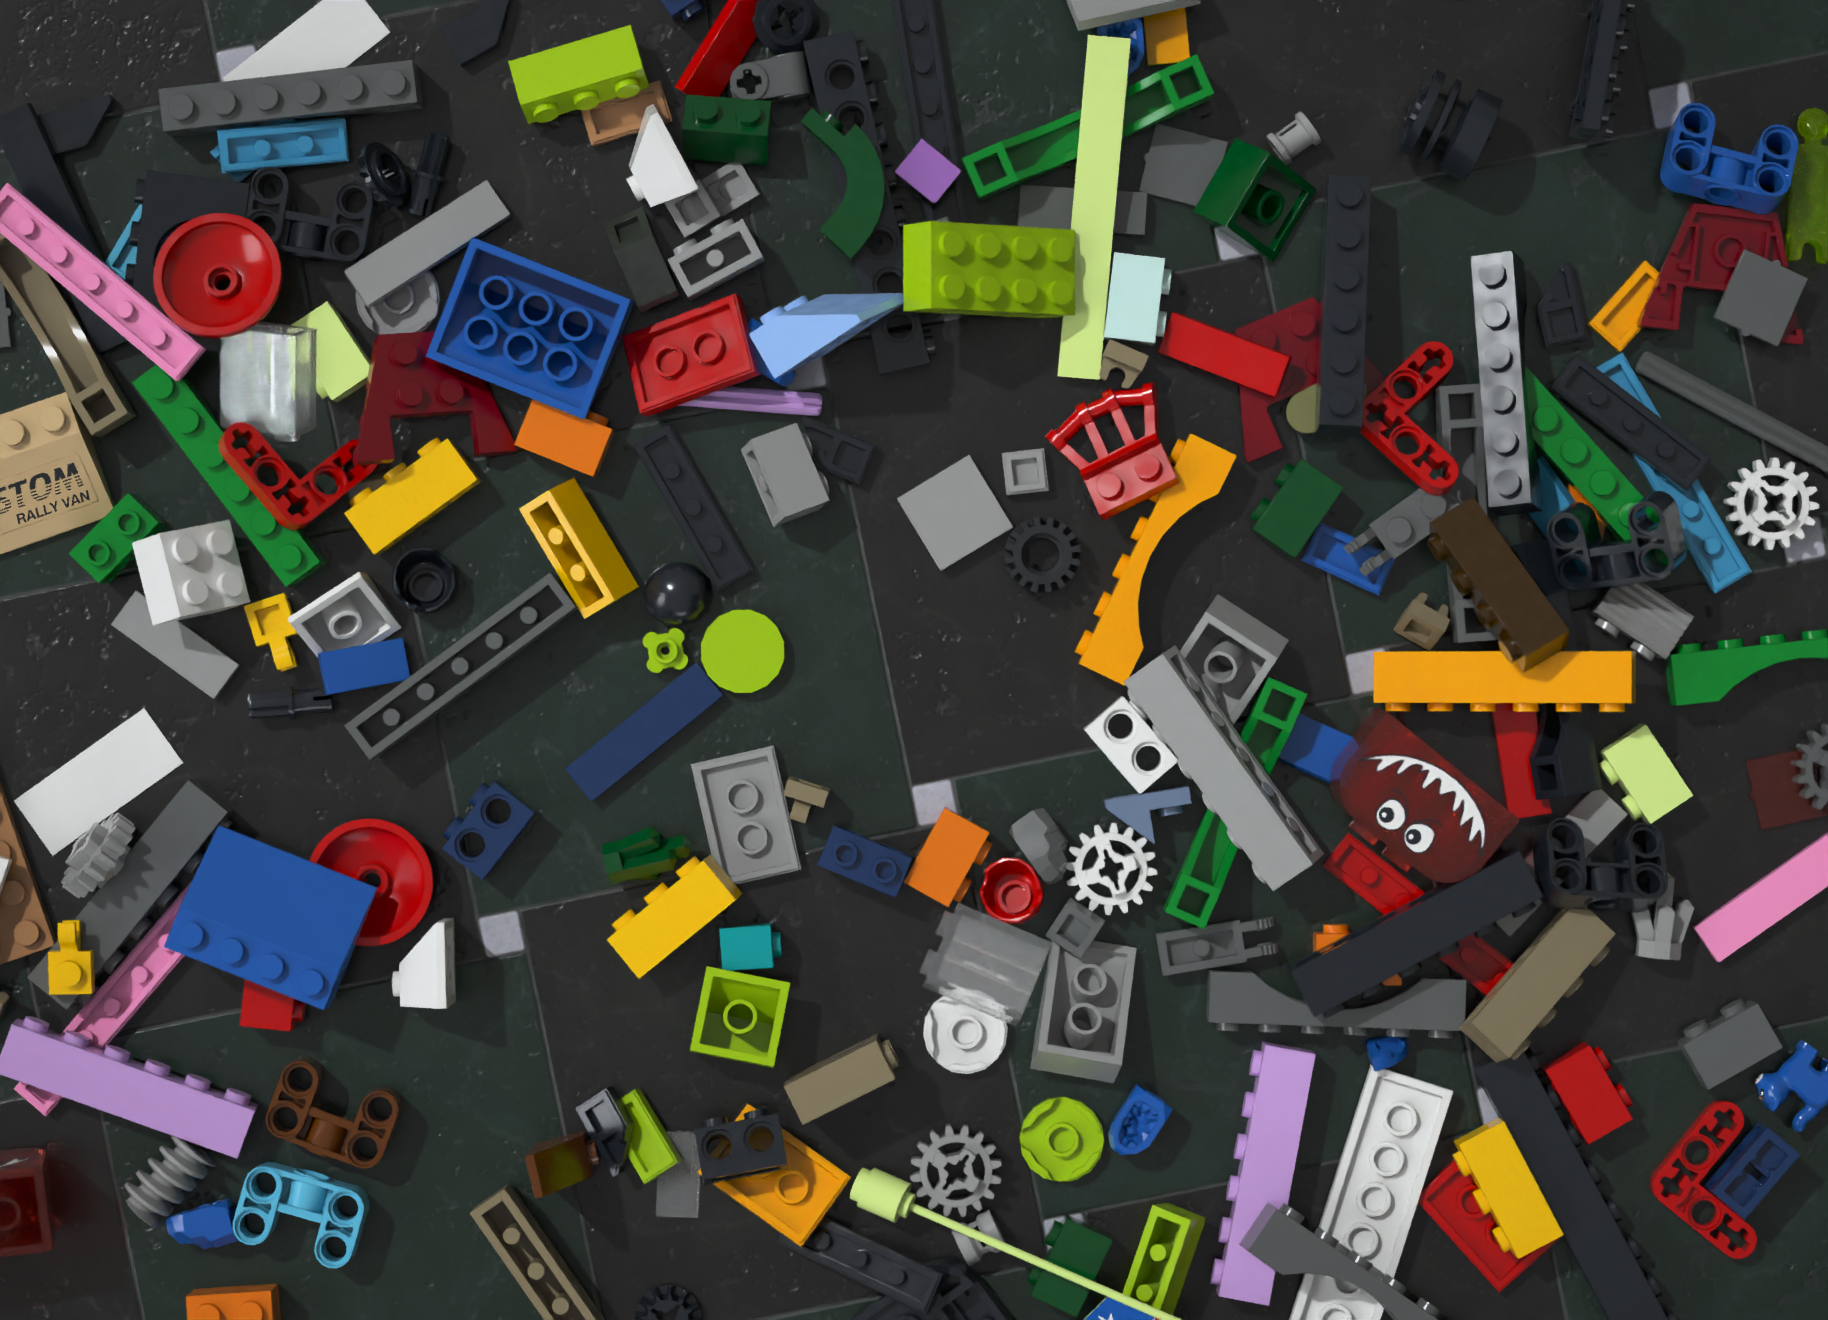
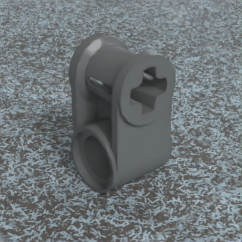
M804 51L785 53L769 59L739 65L730 77V91L733 98L782 102L813 95L806 53ZM744 75H751L753 81H760L761 84L755 86L754 94H747L745 88H738L737 85L743 83Z

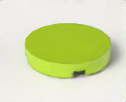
M732 610L718 616L707 628L701 642V661L707 675L719 687L734 693H752L768 686L779 674L785 660L784 640L779 628L766 615L753 610Z
M1065 1096L1048 1098L1034 1106L1023 1120L1019 1136L1022 1155L1029 1167L1041 1177L1059 1182L1077 1180L1089 1173L1099 1161L1104 1144L1102 1125L1094 1111L1080 1100Z

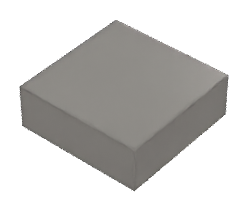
M1044 448L1002 453L1006 496L1049 491Z

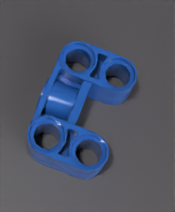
M1701 103L1685 105L1680 110L1668 133L1660 169L1662 183L1673 192L1706 199L1718 205H1729L1752 211L1756 214L1765 215L1772 213L1778 207L1791 185L1798 151V138L1796 134L1784 125L1769 126L1763 131L1751 155L1711 145L1716 121L1713 112L1707 106ZM1685 125L1694 127L1699 133L1688 131ZM1767 147L1777 149L1781 155L1771 153ZM1677 162L1686 164L1691 171L1681 169ZM1760 184L1769 186L1774 193L1763 190Z

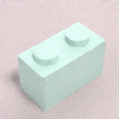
M1114 252L1103 340L1109 341L1111 339L1116 342L1153 346L1156 336L1164 337L1167 312L1159 311L1161 294L1169 295L1172 274L1171 269H1164L1165 258Z

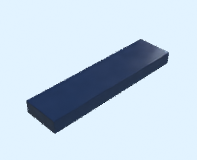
M696 662L566 767L565 770L592 802L724 695Z

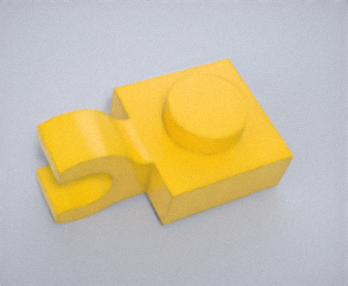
M281 593L245 605L244 609L256 646L270 645L278 671L281 670L283 672L298 667L295 654L288 641L289 637L298 635V633L287 619L293 615L287 594Z
M63 920L62 923H58L60 950L48 952L49 995L92 994L95 992L94 949L81 950L80 920Z

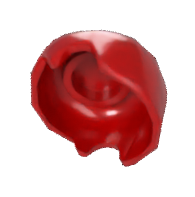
M1003 857L985 869L980 897L991 917L1003 924H1022L1039 912L1045 895V886L1033 866L1020 858Z

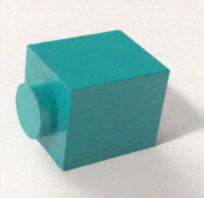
M772 923L730 925L719 928L723 970L773 968L775 966L774 958L782 957L781 933L773 932Z

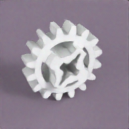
M1775 457L1770 458L1767 468H1765L1760 459L1753 461L1754 472L1751 473L1746 468H1741L1737 471L1742 479L1741 483L1732 481L1727 485L1735 492L1734 497L1724 499L1723 504L1733 506L1734 512L1725 517L1726 521H1738L1739 526L1734 532L1736 536H1741L1745 533L1750 534L1747 544L1749 546H1755L1762 539L1764 550H1773L1775 540H1778L1782 548L1790 547V535L1797 540H1802L1805 535L1800 527L1802 525L1814 526L1815 521L1807 515L1810 510L1819 509L1818 503L1809 501V495L1814 494L1817 488L1805 487L1803 482L1809 474L1802 472L1795 475L1793 473L1795 463L1792 461L1787 462L1783 468H1780L1779 459ZM1772 475L1783 478L1785 481L1778 486H1770L1760 477ZM1746 492L1751 497L1750 511L1747 513L1744 508ZM1797 494L1798 511L1795 515L1792 511L1793 497ZM1765 496L1778 497L1779 500L1775 504L1778 512H1766L1764 510L1768 503ZM1765 522H1773L1782 530L1771 533L1762 531L1757 527Z
M1111 822L1109 832L1103 833L1098 824L1094 825L1095 836L1089 838L1086 834L1080 833L1079 837L1083 843L1082 847L1070 846L1069 851L1076 856L1075 862H1067L1065 866L1066 869L1075 871V876L1069 878L1067 884L1068 886L1079 885L1081 889L1076 893L1075 898L1079 901L1086 896L1089 897L1088 909L1091 911L1100 903L1104 905L1106 915H1111L1113 905H1119L1122 912L1127 913V901L1132 899L1135 903L1141 905L1143 901L1138 894L1140 890L1152 891L1153 889L1146 881V877L1157 874V869L1147 866V861L1153 859L1155 854L1154 852L1143 853L1141 848L1147 840L1144 836L1136 841L1132 840L1133 828L1130 826L1123 834L1118 833L1117 824ZM1109 840L1125 843L1134 853L1122 855L1113 851ZM1095 845L1098 855L1093 865L1082 870L1087 852ZM1105 849L1108 856L1115 863H1122L1123 868L1117 870V888H1115L1114 882L1110 880L1107 874H1099V869L1105 867L1104 859L1106 858L1103 852ZM1139 868L1137 881L1129 891H1126L1124 882L1129 872ZM1099 882L1109 887L1112 897L1101 896L1092 891L1087 885Z

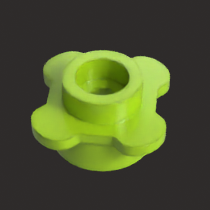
M672 628L668 633L664 634L649 632L644 636L643 645L648 648L649 660L646 665L651 672L660 673L664 668L674 667L681 670L686 667L688 657L683 653L682 645L685 636L680 629ZM668 647L670 650L669 654L664 655L661 651L662 648Z

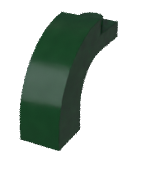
M812 108L801 120L802 126L839 159L847 175V188L844 199L819 231L823 237L853 262L870 242L881 220L885 201L882 166L871 141L856 124L843 136L840 131L844 126L826 110L819 115Z

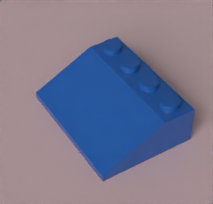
M472 237L425 357L579 418L586 419L621 340L635 301Z
M219 825L179 907L164 947L325 1010L332 1006L378 887Z

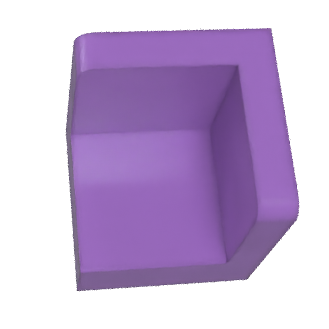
M923 139L919 141L895 171V176L908 187L911 185L932 203H937L951 184L962 175V171Z

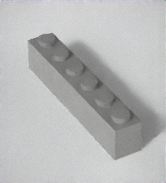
M1176 645L1123 681L1128 687L1127 692L1132 703L1138 709L1144 710L1153 722L1152 728L1157 738L1162 743L1169 745L1178 757L1177 763L1182 773L1187 778L1195 781L1202 791V799L1212 813L1220 816L1227 826V834L1237 848L1245 851L1252 861L1253 872L1262 883L1268 884L1272 891H1274L1313 865L1324 855Z

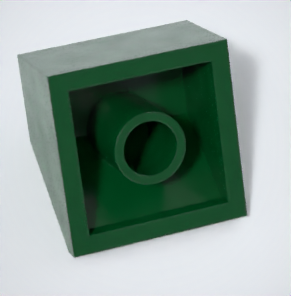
M1235 138L1192 212L1218 231L1274 262L1315 193L1316 188L1270 152Z

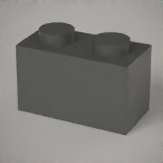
M1742 998L1735 1000L1720 1010L1723 1016L1710 1023L1703 1019L1683 1030L1685 1037L1676 1041L1698 1081L1704 1088L1708 1090L1783 1048L1758 1003L1751 1000L1745 1003Z

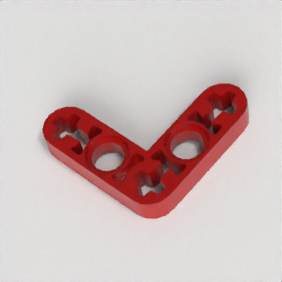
M1431 341L1421 345L1363 400V419L1360 433L1423 491L1430 495L1440 496L1451 491L1455 485L1459 473L1458 465L1452 456L1408 417L1423 400L1446 380L1453 366L1454 358L1449 347L1441 342ZM1438 357L1441 360L1440 366L1431 367L1425 373L1424 378H1422L1419 373L1423 370L1427 358L1433 360ZM1398 381H1407L1415 387L1416 395L1410 399L1400 398L1395 394L1393 385ZM1380 411L1384 414L1382 422L1376 420L1371 423L1367 420L1369 413L1376 414ZM1396 424L1398 427L1394 428L1388 439L1385 438L1387 428L1391 430L1393 425ZM1403 436L1411 437L1417 442L1418 451L1411 455L1399 452L1395 445L1396 439ZM1427 452L1429 454L1427 461H1423L1421 466L1417 467L1416 464L1420 462L1424 453ZM1443 468L1446 471L1444 479L1441 477L1436 480L1430 478L1432 469L1437 471Z
M236 422L230 425L222 434L218 443L219 452L224 460L277 522L289 530H300L306 527L365 480L377 467V464L356 465L345 475L341 468L352 458L354 449L357 448L358 439L347 442L300 480L251 424ZM244 437L248 443L245 449L241 447L236 450L231 445L235 439L238 440ZM258 452L261 457L251 467H248L247 461ZM268 466L274 469L278 475V484L275 486L262 484L257 477L258 468ZM328 475L332 477L337 485L336 493L330 495L322 493L316 486L317 476ZM286 485L289 490L277 500L274 496ZM299 502L304 508L300 514L296 513L292 516L287 509L291 504L295 505Z
M1719 1099L1712 1101L1706 1106L1655 1169L1650 1178L1649 1186L1651 1193L1658 1201L1720 1251L1731 1258L1741 1259L1749 1256L1756 1247L1757 1236L1755 1230L1699 1184L1744 1126V1116L1741 1109L1728 1100ZM1730 1109L1732 1113L1729 1118L1733 1124L1729 1129L1721 1126L1715 1132L1714 1136L1721 1139L1716 1146L1709 1137L1699 1133V1131L1704 1126L1711 1132L1718 1122L1714 1117L1715 1112L1719 1110L1725 1113ZM1693 1141H1703L1708 1148L1706 1160L1699 1164L1690 1163L1685 1156L1686 1147ZM1676 1159L1685 1168L1695 1172L1690 1179L1686 1174H1681L1676 1181L1677 1186L1680 1188L1676 1194L1672 1192H1667L1665 1195L1661 1194L1664 1186L1660 1183L1661 1179L1664 1176L1672 1179L1680 1170L1672 1165ZM1701 1200H1708L1715 1209L1713 1218L1704 1224L1695 1222L1691 1214L1694 1204ZM1725 1214L1729 1215V1219L1723 1222L1735 1232H1739L1742 1228L1745 1230L1742 1238L1746 1242L1741 1248L1733 1245L1729 1249L1727 1246L1730 1243V1239L1718 1229L1714 1237L1710 1235V1232L1721 1224Z

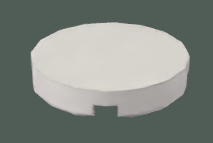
M962 988L944 994L932 1004L925 1017L923 1036L927 1051L938 1064L951 1072L971 1074L985 1070L998 1059L1006 1045L1008 1028L1004 1013L993 998L978 990Z

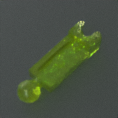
M1814 107L1803 111L1797 121L1798 131L1805 138V144H1798L1795 166L1789 187L1788 232H1786L1785 251L1788 263L1799 260L1802 257L1803 245L1808 243L1816 249L1817 262L1819 264H1828V145H1822V139L1828 134V114L1822 109Z

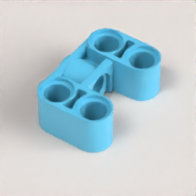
M267 1161L256 1166L245 1178L233 1219V1232L240 1242L246 1245H256L263 1242L273 1233L280 1212L321 1223L314 1252L321 1265L336 1269L344 1266L358 1249L369 1210V1198L367 1193L357 1185L335 1180L315 1171L293 1168ZM267 1172L275 1178L276 1189L273 1193H265L258 1188L256 1180L259 1173ZM346 1195L356 1200L358 1204L356 1215L346 1216L339 1211L338 1199L340 1196ZM256 1213L262 1217L265 1223L263 1233L254 1234L246 1228L245 1217L247 1214ZM329 1237H339L345 1242L347 1247L345 1256L335 1257L327 1251L326 1241Z

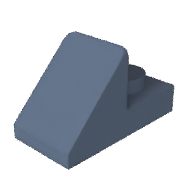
M1187 785L1103 799L1107 810L1153 844H1155L1150 810L1157 809L1158 817L1184 813L1182 805L1192 803L1189 786Z

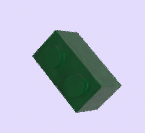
M686 95L682 125L683 159L768 166L771 140V101Z
M1303 459L1298 460L1295 466L1287 462L1274 481L1280 487L1271 501L1263 497L1250 516V519L1256 522L1251 531L1291 559L1296 558L1343 490L1342 486Z
M1065 1213L1062 1222L1054 1220L1048 1231L1044 1243L1049 1245L1050 1248L1044 1260L1094 1281L1113 1242L1112 1235ZM1036 1265L1032 1266L1026 1282L1032 1284L1030 1288V1295L1075 1317L1078 1316L1090 1291L1089 1288Z

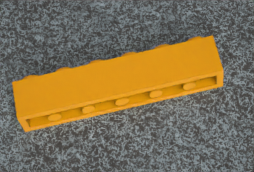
M1502 651L1374 652V703H1385V711H1411V703H1428V711H1453V703H1470V711H1496V703H1513V711L1539 712V703H1556V712H1582V703H1599V712H1625V703H1636V651H1559L1526 672L1522 671L1516 661L1510 663Z

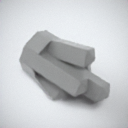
M1668 872V888L1651 906V914L1649 909L1639 913L1631 912L1637 936L1636 956L1665 960H1680L1682 942L1694 907L1689 900L1677 902L1673 909L1675 878Z

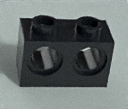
M769 1109L744 1113V1120L729 1123L727 1117L707 1119L702 1121V1128L694 1129L704 1185L788 1170L778 1113L770 1115ZM758 1131H766L774 1138L772 1146L763 1152L756 1151L749 1145L751 1136ZM716 1139L727 1140L732 1146L730 1154L720 1160L710 1157L707 1149L712 1141Z

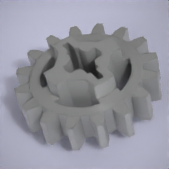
M119 812L116 814L112 813L108 820L104 819L101 824L94 823L72 846L73 850L65 861L69 867L64 872L66 876L61 881L62 887L78 899L80 897L84 898L89 890L92 892L96 886L102 888L110 878L116 876L124 865L123 862L126 855L131 850V847L127 844L133 838L131 834L136 828L134 824Z
M946 1124L945 1135L940 1136L934 1129L931 1130L930 1137L932 1142L927 1144L919 1141L917 1147L923 1153L922 1157L914 1156L911 1158V1164L920 1167V1171L910 1175L911 1181L922 1182V1186L916 1191L917 1197H923L928 1194L931 1197L928 1208L932 1210L938 1203L942 1204L944 1216L947 1217L952 1207H958L961 1217L966 1216L967 1206L970 1204L976 1210H982L980 1198L984 1196L993 1199L995 1196L992 1189L989 1188L990 1183H1001V1177L992 1173V1169L1002 1166L1001 1159H990L989 1156L996 1149L995 1144L990 1143L983 1146L981 1142L983 1141L984 1132L980 1130L974 1137L969 1136L967 1124L962 1126L960 1133H954L951 1124ZM948 1143H964L960 1150L946 1152L939 1148ZM978 1153L985 1166L983 1179L974 1172L972 1165ZM965 1155H967L963 1166L966 1176L963 1178L956 1175L953 1180L950 1179L947 1185H945L949 1174L946 1164L949 1162L956 1165L959 1160L962 1161ZM928 1162H931L939 1172L940 1178L934 1187L927 1174ZM966 1188L972 1192L960 1198L948 1197L952 1190Z

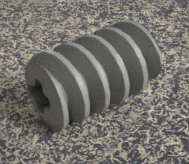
M172 1135L171 1138L176 1148L172 1150L164 1145H161L159 1148L165 1160L160 1162L152 1157L147 1160L153 1173L150 1175L138 1170L136 1175L141 1185L138 1187L129 1182L124 1185L130 1195L126 1200L130 1209L140 1219L155 1228L161 1224L159 1214L169 1216L173 1212L171 1202L180 1204L185 1199L182 1189L192 1191L196 1187L193 1177L203 1179L208 1174L205 1164L212 1167L216 1166L210 1155L199 1145Z

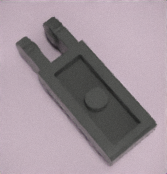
M1437 475L1436 477L1433 478V480H1436V479L1439 478L1440 476ZM1419 488L1369 524L1370 528L1343 548L1349 555L1362 549L1373 537L1377 536L1386 549L1362 563L1359 570L1363 576H1366L1391 557L1393 559L1397 558L1429 535L1430 522L1460 504L1451 491L1445 495L1435 496Z
M1273 917L1250 919L1241 922L1239 919L1207 924L1205 929L1194 926L1155 933L1162 975L1167 976L1247 962L1248 958L1278 953V943L1263 942L1244 948L1242 932L1264 931L1274 927Z

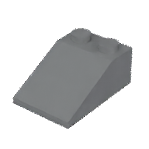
M1217 594L1180 652L1230 723L1234 725L1289 640Z
M1053 940L1051 941L1030 1069L1114 1083L1122 1066L1137 948L1093 940L1080 959Z

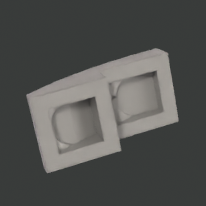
M728 163L704 179L695 181L698 189L666 201L664 204L683 236L687 238L736 211L762 194L744 164Z

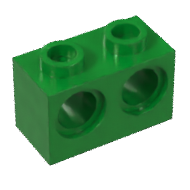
M127 493L68 554L98 583L109 584L135 558L132 543L158 534L167 523L139 495Z

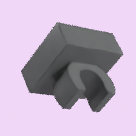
M1070 897L1045 936L1081 959L1106 921Z

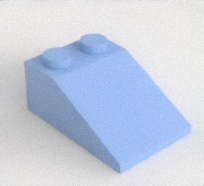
M903 293L824 294L811 301H808L806 295L786 305L784 309L782 306H779L760 317L759 319L763 325L751 332L749 336L775 379L823 357L902 305Z

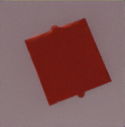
M1798 750L1745 761L1752 788L1749 797L1755 802L1761 829L1828 815L1826 805L1821 810L1811 807L1814 796L1805 799L1798 795L1805 786L1803 783L1792 782L1791 778L1800 774V768L1790 764L1791 760L1801 759L1802 753ZM1813 765V776L1815 782H1817L1819 777L1816 766Z

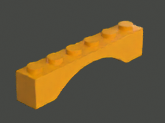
M1193 434L1188 435L1186 442L1178 438L1169 459L1174 464L1173 468L1180 483L1149 498V500L1155 502L1149 518L1143 515L1140 516L1130 538L1137 541L1130 556L1122 553L1112 573V576L1119 580L1112 594L1103 592L1093 614L1100 617L1093 633L1085 629L1076 647L1075 653L1081 655L1078 664L1125 686L1123 681L1130 677L1144 648L1139 629L1138 600L1142 577L1150 555L1164 533L1179 517L1197 504L1219 493L1237 455Z

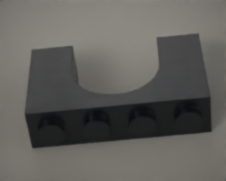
M147 170L146 179L137 178L134 204L142 205L140 222L132 221L129 246L137 247L136 263H127L125 281L167 315L157 299L153 282L154 255L158 244L175 227L202 215L228 213L246 218L250 184ZM187 332L206 348L205 351L229 354L231 336L207 338Z

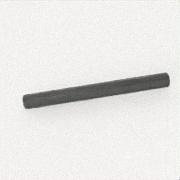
M1644 352L1640 356L1635 367L1637 373L1828 474V446L1651 352Z

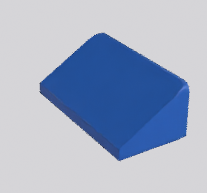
M1299 713L1277 760L1352 793L1367 762H1359V760L1370 756L1372 746Z

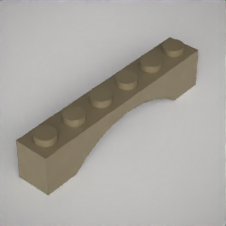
M0 233V281L21 310L43 346L70 401L90 434L102 438L136 417L137 414L101 355L96 351L93 342L54 278Z

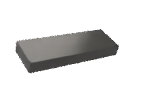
M1020 185L1018 226L1070 230L1074 188ZM1117 191L1113 234L1145 235L1147 192Z

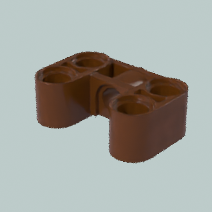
M303 1057L287 1065L281 1073L266 1114L265 1121L271 1134L277 1138L302 1146L317 1155L337 1159L357 1168L367 1169L379 1163L388 1152L403 1111V1100L400 1094L390 1087L376 1088L364 1098L357 1116L347 1119L320 1109L321 1104L316 1103L325 1076L323 1068L318 1061L313 1058ZM304 1067L310 1071L313 1078L310 1088L302 1089L296 1086L292 1077L295 1068ZM384 1097L389 1100L392 1105V1114L389 1118H379L373 1113L371 1106L374 1098ZM281 1107H290L296 1112L298 1122L295 1128H285L280 1124L278 1111ZM360 1137H370L375 1141L378 1148L375 1157L366 1158L360 1155L357 1150V1141Z

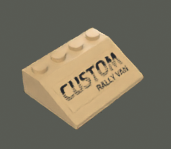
M66 392L0 415V555L100 521L115 507L89 430Z

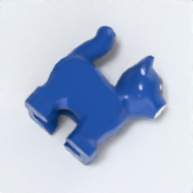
M1799 1040L1796 1044V1052L1781 1065L1777 1072L1771 1074L1762 1073L1755 1082L1758 1088V1098L1765 1104V1109L1770 1108L1771 1111H1776L1787 1101L1791 1091L1805 1103V1107L1793 1118L1792 1128L1796 1132H1803L1806 1124L1814 1119L1824 1106L1828 1104V1060L1823 1058L1820 1063L1821 1070H1815L1812 1067V1063L1819 1054V1051L1802 1040Z

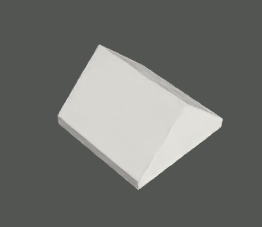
M365 572L356 573L287 618L291 626L317 657L318 653L381 642L402 628L369 575Z

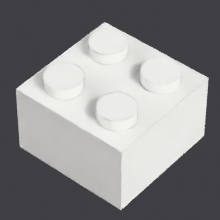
M230 520L163 532L132 543L153 626L221 612L250 602Z

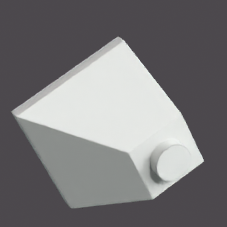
M654 104L646 107L629 162L633 175L626 180L636 199L640 201L646 198L650 207L688 194L698 189V186Z
M444 918L436 922L399 963V971H393V996H400V1007L447 1009L456 1002L454 918Z

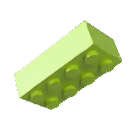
M939 221L903 225V312L1027 318H1055L1075 315V230Z

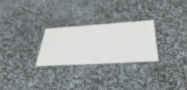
M322 0L228 73L223 79L224 81L345 68L387 36L390 31L365 0ZM270 122L260 123L259 125L269 124Z
M143 708L15 799L14 802L53 856L86 833L94 823H100L183 764V762L145 708Z

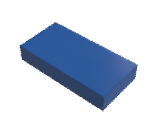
M1320 522L1313 532L1301 561L1378 596L1395 559L1391 557L1375 570L1363 576L1359 570L1362 563L1370 557L1378 555L1383 550L1366 543L1362 549L1348 555L1343 547L1352 541L1354 537Z
M403 638L318 653L325 695L401 682L410 677Z

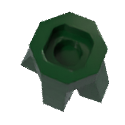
M649 826L620 840L602 844V856L611 884L628 880H658L662 872L674 870L677 859L689 856L692 845L684 835L661 840V834Z

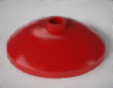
M228 213L202 215L181 225L162 245L154 266V289L164 312L183 330L207 338L230 337L249 330L270 312L281 290L283 277L282 263L275 244L269 235L256 223L244 217ZM230 280L231 283L226 290H218L217 286L220 281Z
M367 818L344 823L329 832L319 842L309 861L367 883V877L370 873H376L380 876L381 884L377 889L356 945L379 946L402 938L418 925L429 908L434 888V876L429 856L414 835L393 822Z

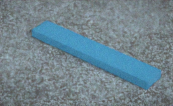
M1623 352L1596 367L1660 417ZM1628 449L1652 491H1663L1670 494L1676 501L1685 544L1689 548L1688 552L1712 593H1717L1751 573L1750 567L1698 479L1695 480L1687 492H1683Z

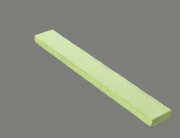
M1088 35L1070 229L1075 230V315L1063 316L1057 373V376L1100 380L1099 374L1102 361L1130 38Z

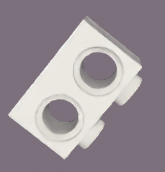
M1121 696L1083 730L1133 788L1141 794L1175 765L1177 758L1173 755L1174 752L1170 746L1162 743L1145 721L1149 717L1145 711L1138 709L1131 700L1128 702ZM1116 714H1125L1132 722L1131 732L1124 738H1115L1108 730V722ZM1144 746H1153L1159 753V763L1152 770H1142L1136 763V754Z

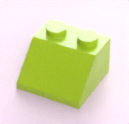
M707 966L690 1052L774 1068L790 983Z

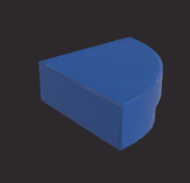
M1381 1036L1365 1041L1367 1054L1374 1071L1397 1064L1409 1053L1408 1037Z

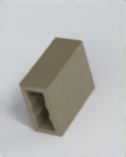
M877 1033L788 1077L784 1088L802 1125L895 1080V1068L899 1066L900 1061L890 1040L881 1042Z

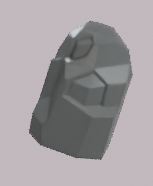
M1044 808L1032 810L1012 824L1009 833L1046 885L1054 884L1063 879L1066 871L1065 866L1068 860L1065 852L1068 841Z

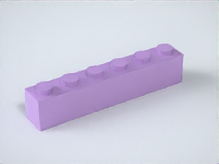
M25 1016L24 1021L17 1018L12 1023L0 1055V1075L238 1158L258 1104L250 1102L251 1095L233 1088H227L226 1093L210 1087L211 1081L195 1074H187L186 1078L169 1073L170 1066L156 1060L147 1059L145 1064L129 1058L131 1054L129 1051L117 1046L106 1045L105 1049L89 1044V1037L78 1032L66 1030L65 1035L51 1031L48 1029L50 1026L48 1022L35 1017Z
M1262 1041L1261 1051L1253 1050L1249 1075L1256 1076L1253 1093H1245L1241 1114L1242 1117L1248 1118L1245 1134L1238 1133L1234 1149V1158L1240 1159L1237 1176L1230 1175L1226 1193V1200L1233 1201L1230 1218L1222 1217L1218 1242L1225 1243L1222 1260L1214 1259L1210 1283L1217 1285L1216 1291L1219 1297L1269 1306L1276 1270L1239 1244L1267 1202L1277 1209H1280L1283 1203L1288 1205L1316 1056L1312 1050Z

